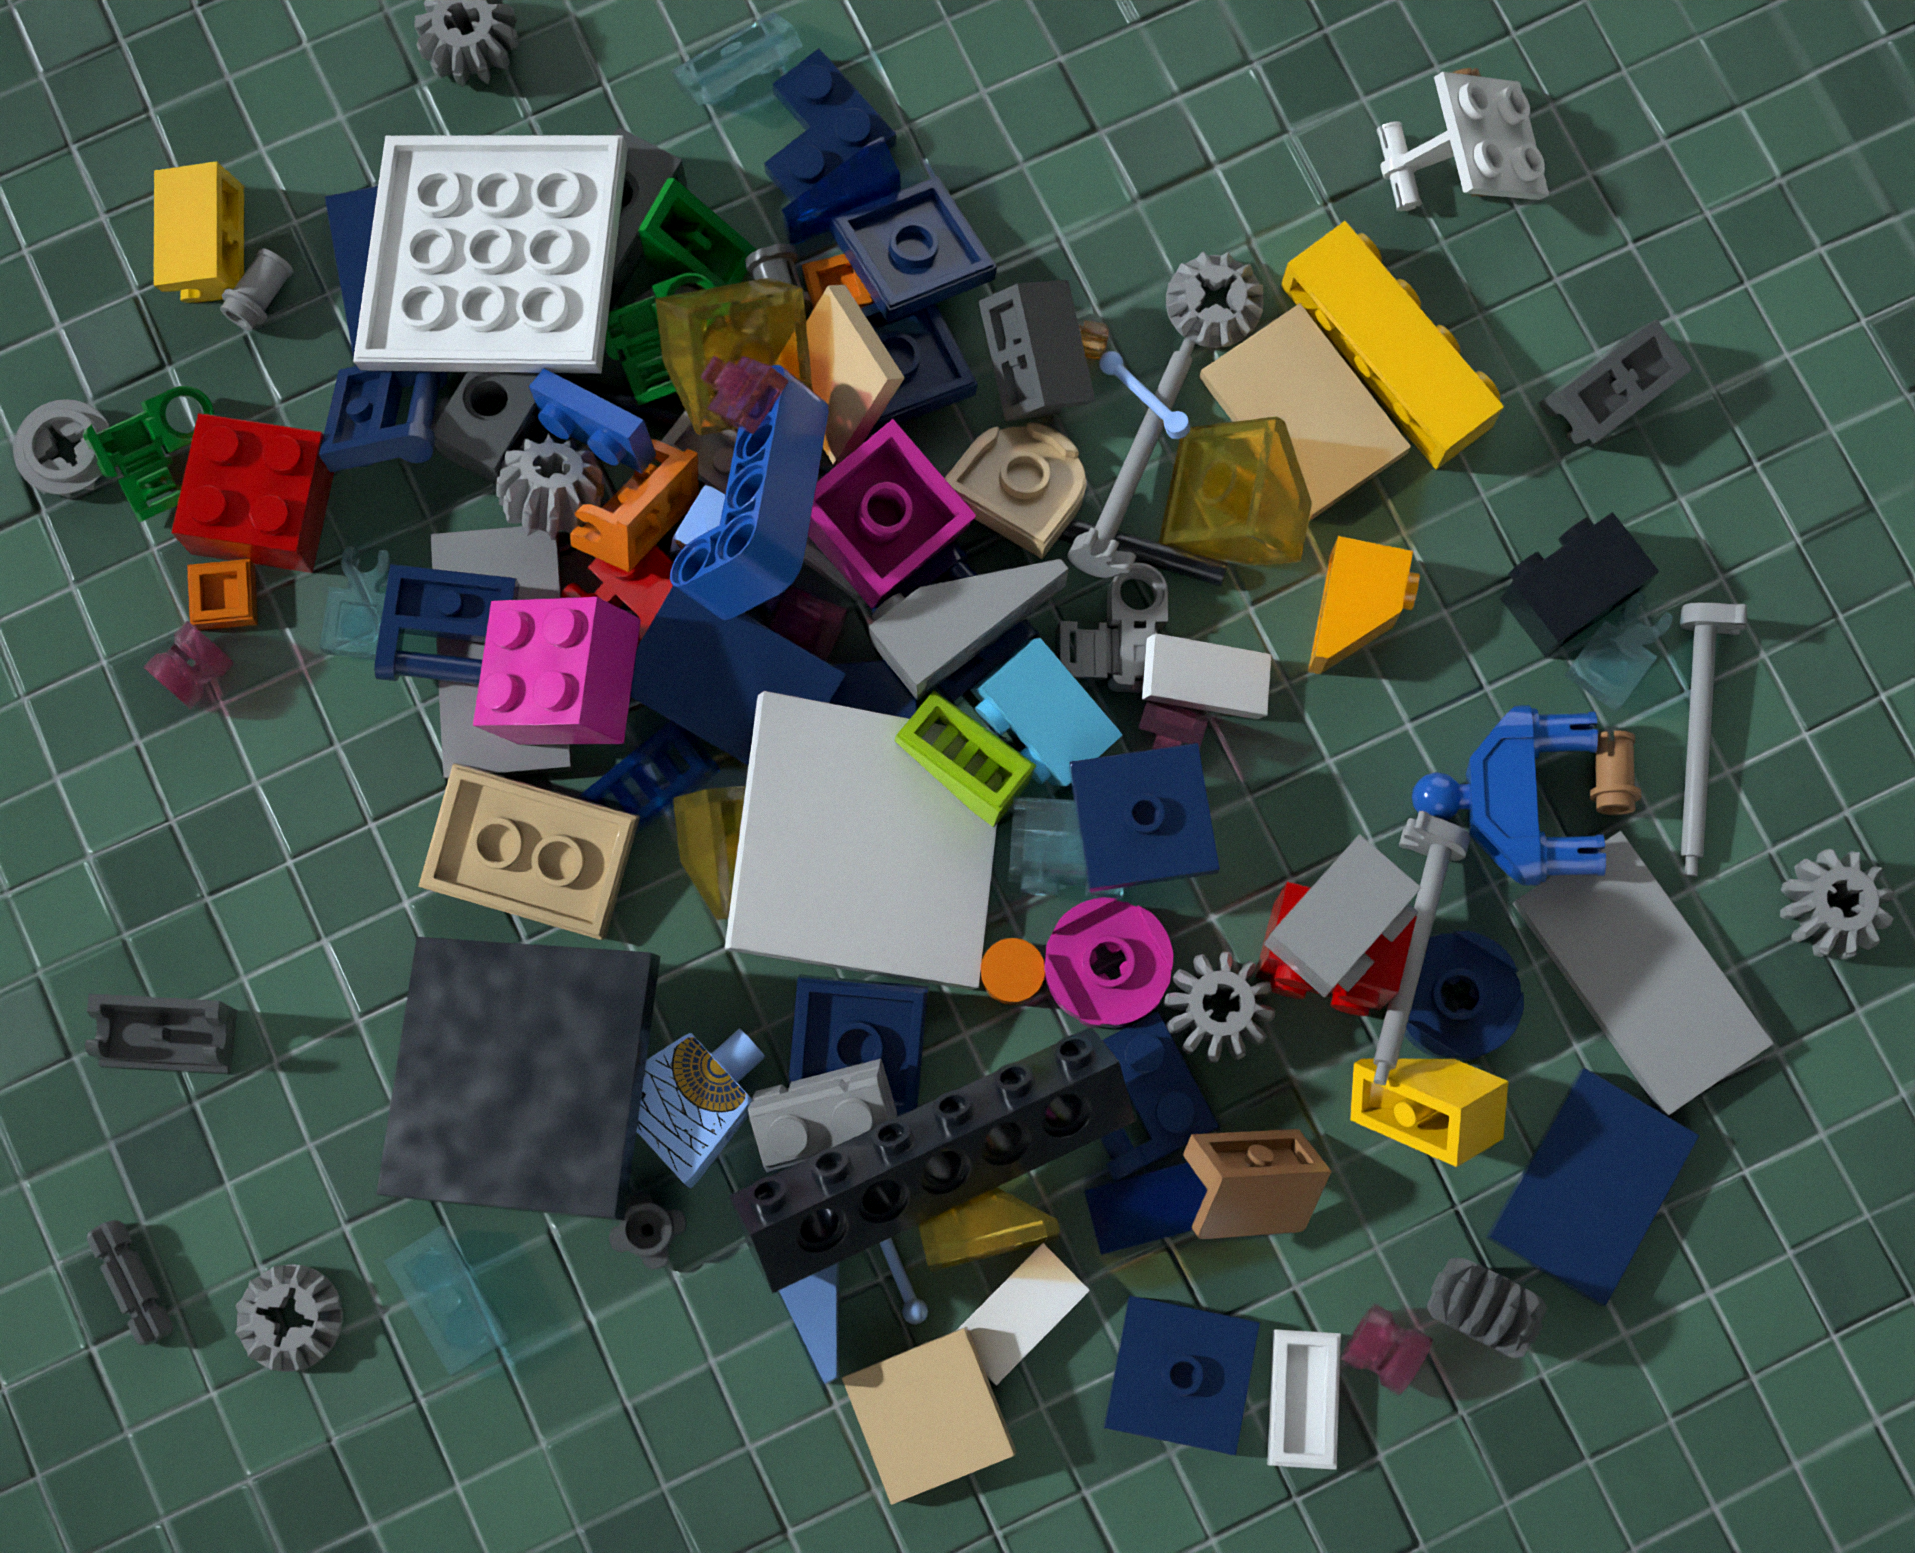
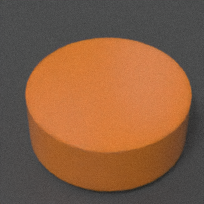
M1019 938L1003 939L993 944L985 953L981 963V981L986 992L996 1001L1007 1005L1023 1004L1031 1000L1040 991L1045 977V963L1038 949L1028 941Z

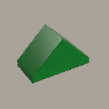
M668 178L638 229L648 265L673 277L684 273L703 275L714 284L718 291L719 299L722 301L730 302L747 272L745 259L757 250L675 178ZM689 284L706 293V291L699 285Z

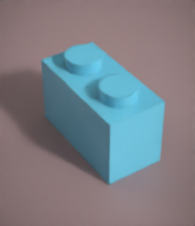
M1041 638L1025 640L970 689L981 702L975 707V710L982 721L998 736H1002L1006 732L1022 750L1020 754L1037 765L1032 778L1039 784H1043L1048 780L1051 785L1067 786L1071 783L1069 763L1071 761L1098 758L1123 735Z

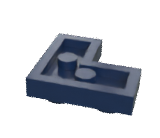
M819 48L772 84L776 98L806 131L764 163L765 173L803 216L897 144L896 133Z

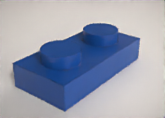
M545 368L530 384V391L540 412L538 418L542 425L555 436L565 440L571 436L588 445L592 452L604 462L614 466L621 462L641 474L657 456L643 419Z

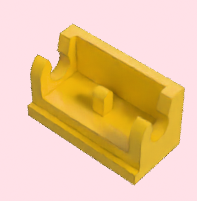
M217 161L154 170V286L161 292L181 291L182 302L194 303L222 300L224 291L226 289L233 290L244 275V185Z

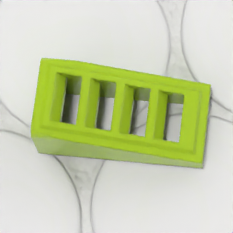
M934 690L898 732L894 740L965 806L992 827L996 826L1025 790L1037 766ZM940 719L947 727L935 742L930 745L922 738L933 724ZM959 736L966 744L956 757L950 760L943 754ZM978 754L986 762L972 776L965 769ZM998 772L1005 780L994 792L986 784Z

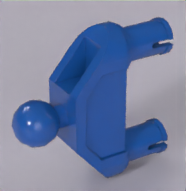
M1530 705L1514 706L1470 757L1466 771V784H1458L1450 775L1440 772L1425 775L1413 787L1411 798L1415 810L1418 813L1419 811H1425L1434 817L1448 820L1456 815L1459 809H1468L1470 837L1507 875L1523 886L1539 885L1540 882H1546L1547 876L1553 875L1605 876L1606 853H1602V849H1605L1603 834L1579 837H1545V832L1539 831L1535 759H1538L1539 753L1588 751L1589 753H1596L1598 747V729H1594V725H1597L1596 712L1538 715L1537 708H1531Z

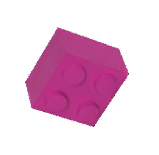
M892 419L817 481L808 536L872 609L938 552L965 532L975 519L976 514Z
M598 597L491 601L473 726L518 745L624 744L641 619Z

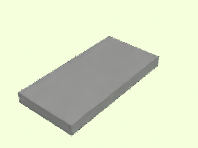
M523 526L431 534L432 569L516 578L520 585L518 600L561 598L562 579L559 531L553 541L547 531L538 530L526 536ZM436 637L437 655L483 659L485 643ZM438 680L443 778L447 782L453 763H459L504 777L573 771L572 744L518 745L473 726L479 684Z
M1619 831L1605 841V849H1602V853H1606L1605 876L1553 875L1546 882H1542L1512 904L1659 1112L1668 1116L1774 1043L1624 834Z

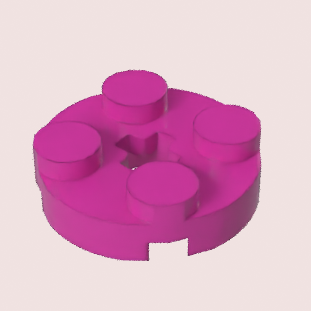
M1094 898L1076 905L1059 919L1046 945L1045 980L1052 997L1060 1008L1068 1015L1078 1019L1081 1024L1092 1028L1125 1027L1145 1018L1158 1006L1170 984L1174 957L1173 948L1163 925L1150 911L1138 905L1135 907L1128 902L1117 901L1116 898ZM1105 946L1111 954L1121 951L1125 955L1126 961L1119 966L1121 977L1110 980L1106 974L1097 976L1092 971L1091 966L1098 960L1095 950Z

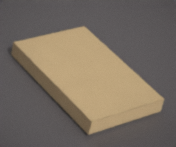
M1300 303L1203 368L1200 372V380L1308 521H1311L1407 455L1411 448L1410 444Z
M453 763L418 887L604 940L607 936L640 816L459 763Z

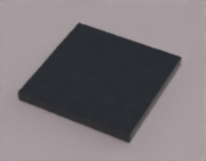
M417 937L376 1195L624 1221L661 956L652 952Z

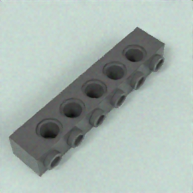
M617 127L613 135H623L628 144L622 196L630 198L631 201L620 212L609 312L612 311L645 256L638 229L668 178H675L685 188L687 187L682 159L620 127ZM462 372L463 380L452 398L448 396L443 398L434 412L431 430L435 434L434 445L439 454L497 485V477H500L501 463L505 459L506 451L518 450L524 438L533 441L542 426L538 418L539 409L529 388L539 373ZM554 373L568 381L573 373ZM492 398L507 400L506 407L499 414L494 416L479 414L481 406L486 401Z

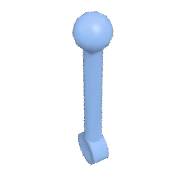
M1108 351L1100 357L1099 366L1102 372L1119 378L1164 421V427L1169 437L1180 439L1189 433L1190 423L1186 414L1180 411L1172 412L1123 366V358L1119 353Z
M889 1238L880 1242L881 1249L905 1303L902 1308L903 1318L910 1324L922 1323L928 1315L927 1305L921 1299L916 1298L892 1239Z

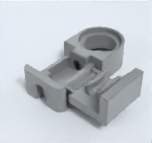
M1133 563L1129 573L1116 575L1108 587L1106 596L1107 623L1099 622L1097 625L1098 630L1077 629V622L1060 621L1055 629V656L1075 679L1106 680L1107 674H1118L1112 675L1107 682L1109 689L1114 692L1143 693V681H1135V678H1143L1144 680L1147 638L1155 633L1158 634V630H1162L1168 623V588L1163 575L1156 568L1148 564ZM1130 579H1139L1147 583L1152 589L1154 596L1152 606L1144 610H1135L1128 607L1121 598V584ZM1070 633H1074V663H1070Z

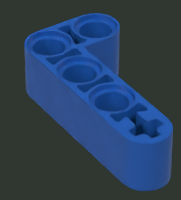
M773 365L762 371L754 379L746 392L720 525L689 542L679 552L670 571V581L673 586L723 620L734 618L785 591L796 579L804 560L829 410L825 400L781 365Z

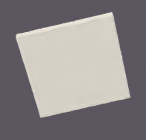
M623 135L385 136L353 359L356 366L363 371L540 373L545 368L552 373H601L628 144Z
M763 691L757 698L724 950L968 990L979 988L997 824L995 827H992L973 813L894 741L895 736L909 719ZM933 724L922 739L932 745L947 726ZM958 736L943 755L953 760L966 743ZM997 736L1006 743V737ZM977 754L965 771L974 776L986 761ZM996 772L986 786L995 792L1002 784V776Z

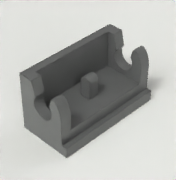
M1068 280L1017 283L979 301L1005 422L1062 413L1061 408L1082 406L1095 401Z
M1655 319L1628 334L1538 403L1547 416L1556 417L1561 414L1568 420L1572 430L1566 434V438L1570 442L1579 444L1590 439L1592 443H1596L1693 369L1659 321Z
M89 994L87 1013L91 1018H96L97 1031L95 1039H87L85 1041V1048L89 1056L99 1059L98 1066L106 1068L231 1074L237 1010L219 1000Z

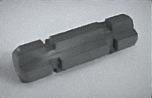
M111 1220L92 1229L87 1234L86 1240L95 1258L100 1257V1260L103 1259L104 1261L100 1269L122 1314L127 1313L131 1317L127 1324L136 1343L146 1346L165 1338L173 1331V1324L164 1306L160 1308L155 1303L159 1296L137 1251L133 1252L128 1248L132 1240L124 1224L120 1221Z

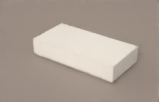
M1155 633L1148 637L1146 641L1142 700L1260 719L1267 716L1271 654Z
M1042 1243L957 1330L968 1327L986 1375L997 1385L1090 1290Z
M1272 1330L1267 1465L1337 1469L1340 1333Z

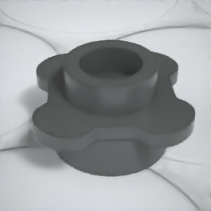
M636 1192L627 1200L628 1210L625 1212L624 1221L621 1220L619 1226L611 1229L609 1242L617 1252L629 1251L641 1257L645 1267L660 1269L669 1261L668 1249L675 1236L685 1231L687 1226L686 1217L679 1209L666 1210L655 1204L649 1193ZM646 1224H651L654 1227V1233L650 1237H645L642 1234V1228Z

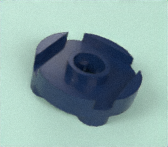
M1454 931L1453 933H1442L1435 937H1430L1408 1018L1405 1037L1416 1048L1437 1059H1456L1461 1062H1471L1498 1049L1512 1036L1520 1023L1524 1010V991L1521 993V984L1516 974L1518 969L1512 957L1492 939L1471 931ZM1460 980L1465 981L1470 986L1467 991V997L1474 1002V1005L1470 1011L1460 1007L1455 1012H1452L1444 1006L1447 998L1440 993L1443 983L1453 987Z

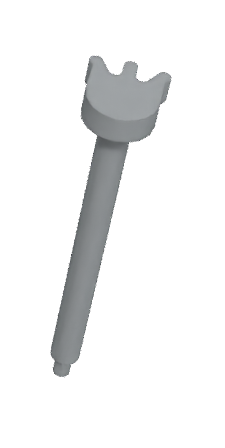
M1184 339L1180 350L1172 354L1155 392V396L1170 410L1193 362L1190 355L1194 349L1195 342L1191 339ZM1150 408L1146 412L1095 528H1090L1088 532L1078 535L1067 554L1071 564L1092 576L1108 578L1121 573H1129L1136 558V555L1131 552L1117 551L1119 542L1114 540L1164 427V421Z
M1690 603L1681 607V628L1694 631L1681 857H1685V876H1698V859L1704 858L1717 633L1740 635V630H1746L1747 605Z
M1419 811L1417 820L1413 818L1408 819L1399 842V847L1426 855L1427 860L1420 882V887L1422 888L1418 891L1414 909L1418 911L1416 914L1417 919L1399 992L1389 1001L1373 1061L1377 1065L1373 1082L1378 1085H1386L1390 1069L1396 1068L1449 861L1464 859L1470 841V835L1465 829L1454 823L1429 815L1425 811Z

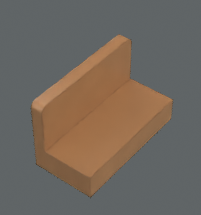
M1299 1129L1191 1134L1183 1156L1207 1188V1193L1192 1225V1229L1199 1239L1302 1232L1308 1225L1332 1171Z

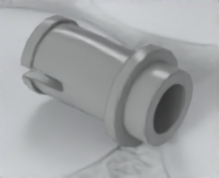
M265 248L257 252V257L233 290L226 289L222 294L225 302L220 308L221 312L231 322L246 330H252L256 324L265 323L268 317L264 311L287 278H290L294 272L290 264L282 257Z

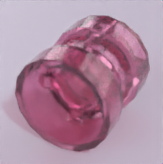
M186 621L174 634V644L166 653H156L143 668L191 710L204 696V686L210 679L222 677L235 663L196 627ZM189 659L196 663L193 667L186 663Z
M1373 1303L1347 1342L1341 1355V1360L1357 1370L1366 1368L1379 1375L1380 1383L1383 1387L1399 1396L1408 1387L1431 1348L1433 1339L1417 1328L1404 1329L1394 1322L1393 1314L1377 1303Z

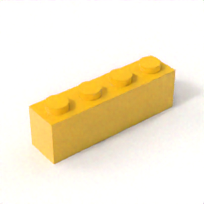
M1344 221L1287 263L1281 287L1296 305L1300 303L1358 379L1435 470H1437L1494 426L1504 408L1500 402V393L1496 385L1486 374L1481 371L1475 373L1461 357L1460 346L1452 333L1442 325L1435 326L1420 309V299L1410 284L1403 279L1396 280L1381 263L1382 257L1374 242L1363 233L1357 235L1349 224Z

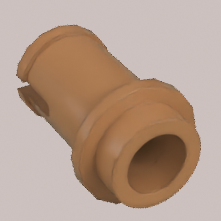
M1608 731L1598 733V747L1595 753L1596 787L1590 790V800L1596 802V811L1605 815L1629 814L1636 810L1635 802L1641 799V789L1635 786V735L1633 733L1614 731V741H1609Z

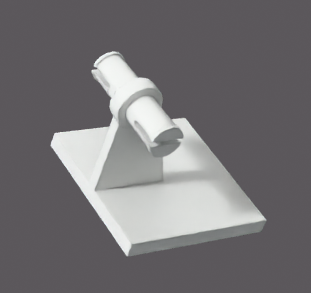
M1442 72L1436 75L1434 80L1448 131L1408 152L1402 130V122L1386 123L1383 127H1378L1376 130L1385 161L1380 165L1384 179H1390L1397 205L1396 210L1399 212L1415 209L1416 206L1422 205L1414 172L1451 157H1455L1464 193L1541 200L1549 196L1544 176V159L1537 149L1529 119V102L1518 81Z

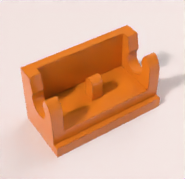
M651 440L657 455L655 459L660 461L661 465L657 467L656 465L649 464L642 474L634 470V475L602 508L592 504L582 505L574 514L578 519L587 523L583 527L577 526L570 533L571 546L630 572L684 516L698 497L697 452L688 448L685 451H681L661 441Z

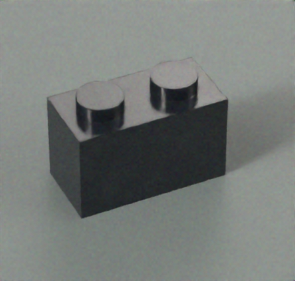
M1613 512L1596 524L1589 517L1582 519L1559 537L1558 541L1562 545L1560 549L1545 559L1539 551L1535 552L1508 573L1513 581L1501 597V601L1545 658L1640 593L1659 573L1656 566Z

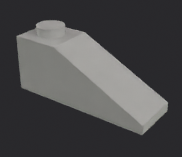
M1061 559L919 587L906 598L902 593H898L886 600L873 613L872 618L875 622L869 625L870 643L913 696L919 700L1066 587L1068 567Z

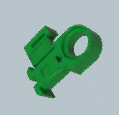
M684 273L652 285L654 296L608 313L605 348L608 356L613 360H620L617 351L623 349L627 360L621 363L638 406L691 386L685 371L677 373L669 352L676 350L674 342L669 344L665 332L669 331L673 340L706 327L715 318L719 309V295L714 284L705 276L697 273ZM696 284L706 291L709 297V308L707 313L700 319L686 320L675 312L672 304L673 295L682 285ZM675 375L677 376V378L669 380L662 384L646 389V386L657 383L659 381H662Z
M174 387L140 403L144 412L98 433L95 432L91 424L83 432L88 448L94 451L98 459L97 465L102 475L110 479L115 478L118 475L114 467L118 466L121 470L123 478L118 479V482L139 522L178 505L182 484L176 486L167 468L168 465L174 462L171 456L165 457L160 446L168 454L192 443L194 431L181 433L174 430L167 422L166 408L172 399L177 397L189 398L198 405L201 414L214 415L210 399L205 393L195 387ZM145 426H146L147 429L149 430L151 437L149 436V434H148V432H147ZM173 489L176 490V492L150 503L151 507H148L147 501Z

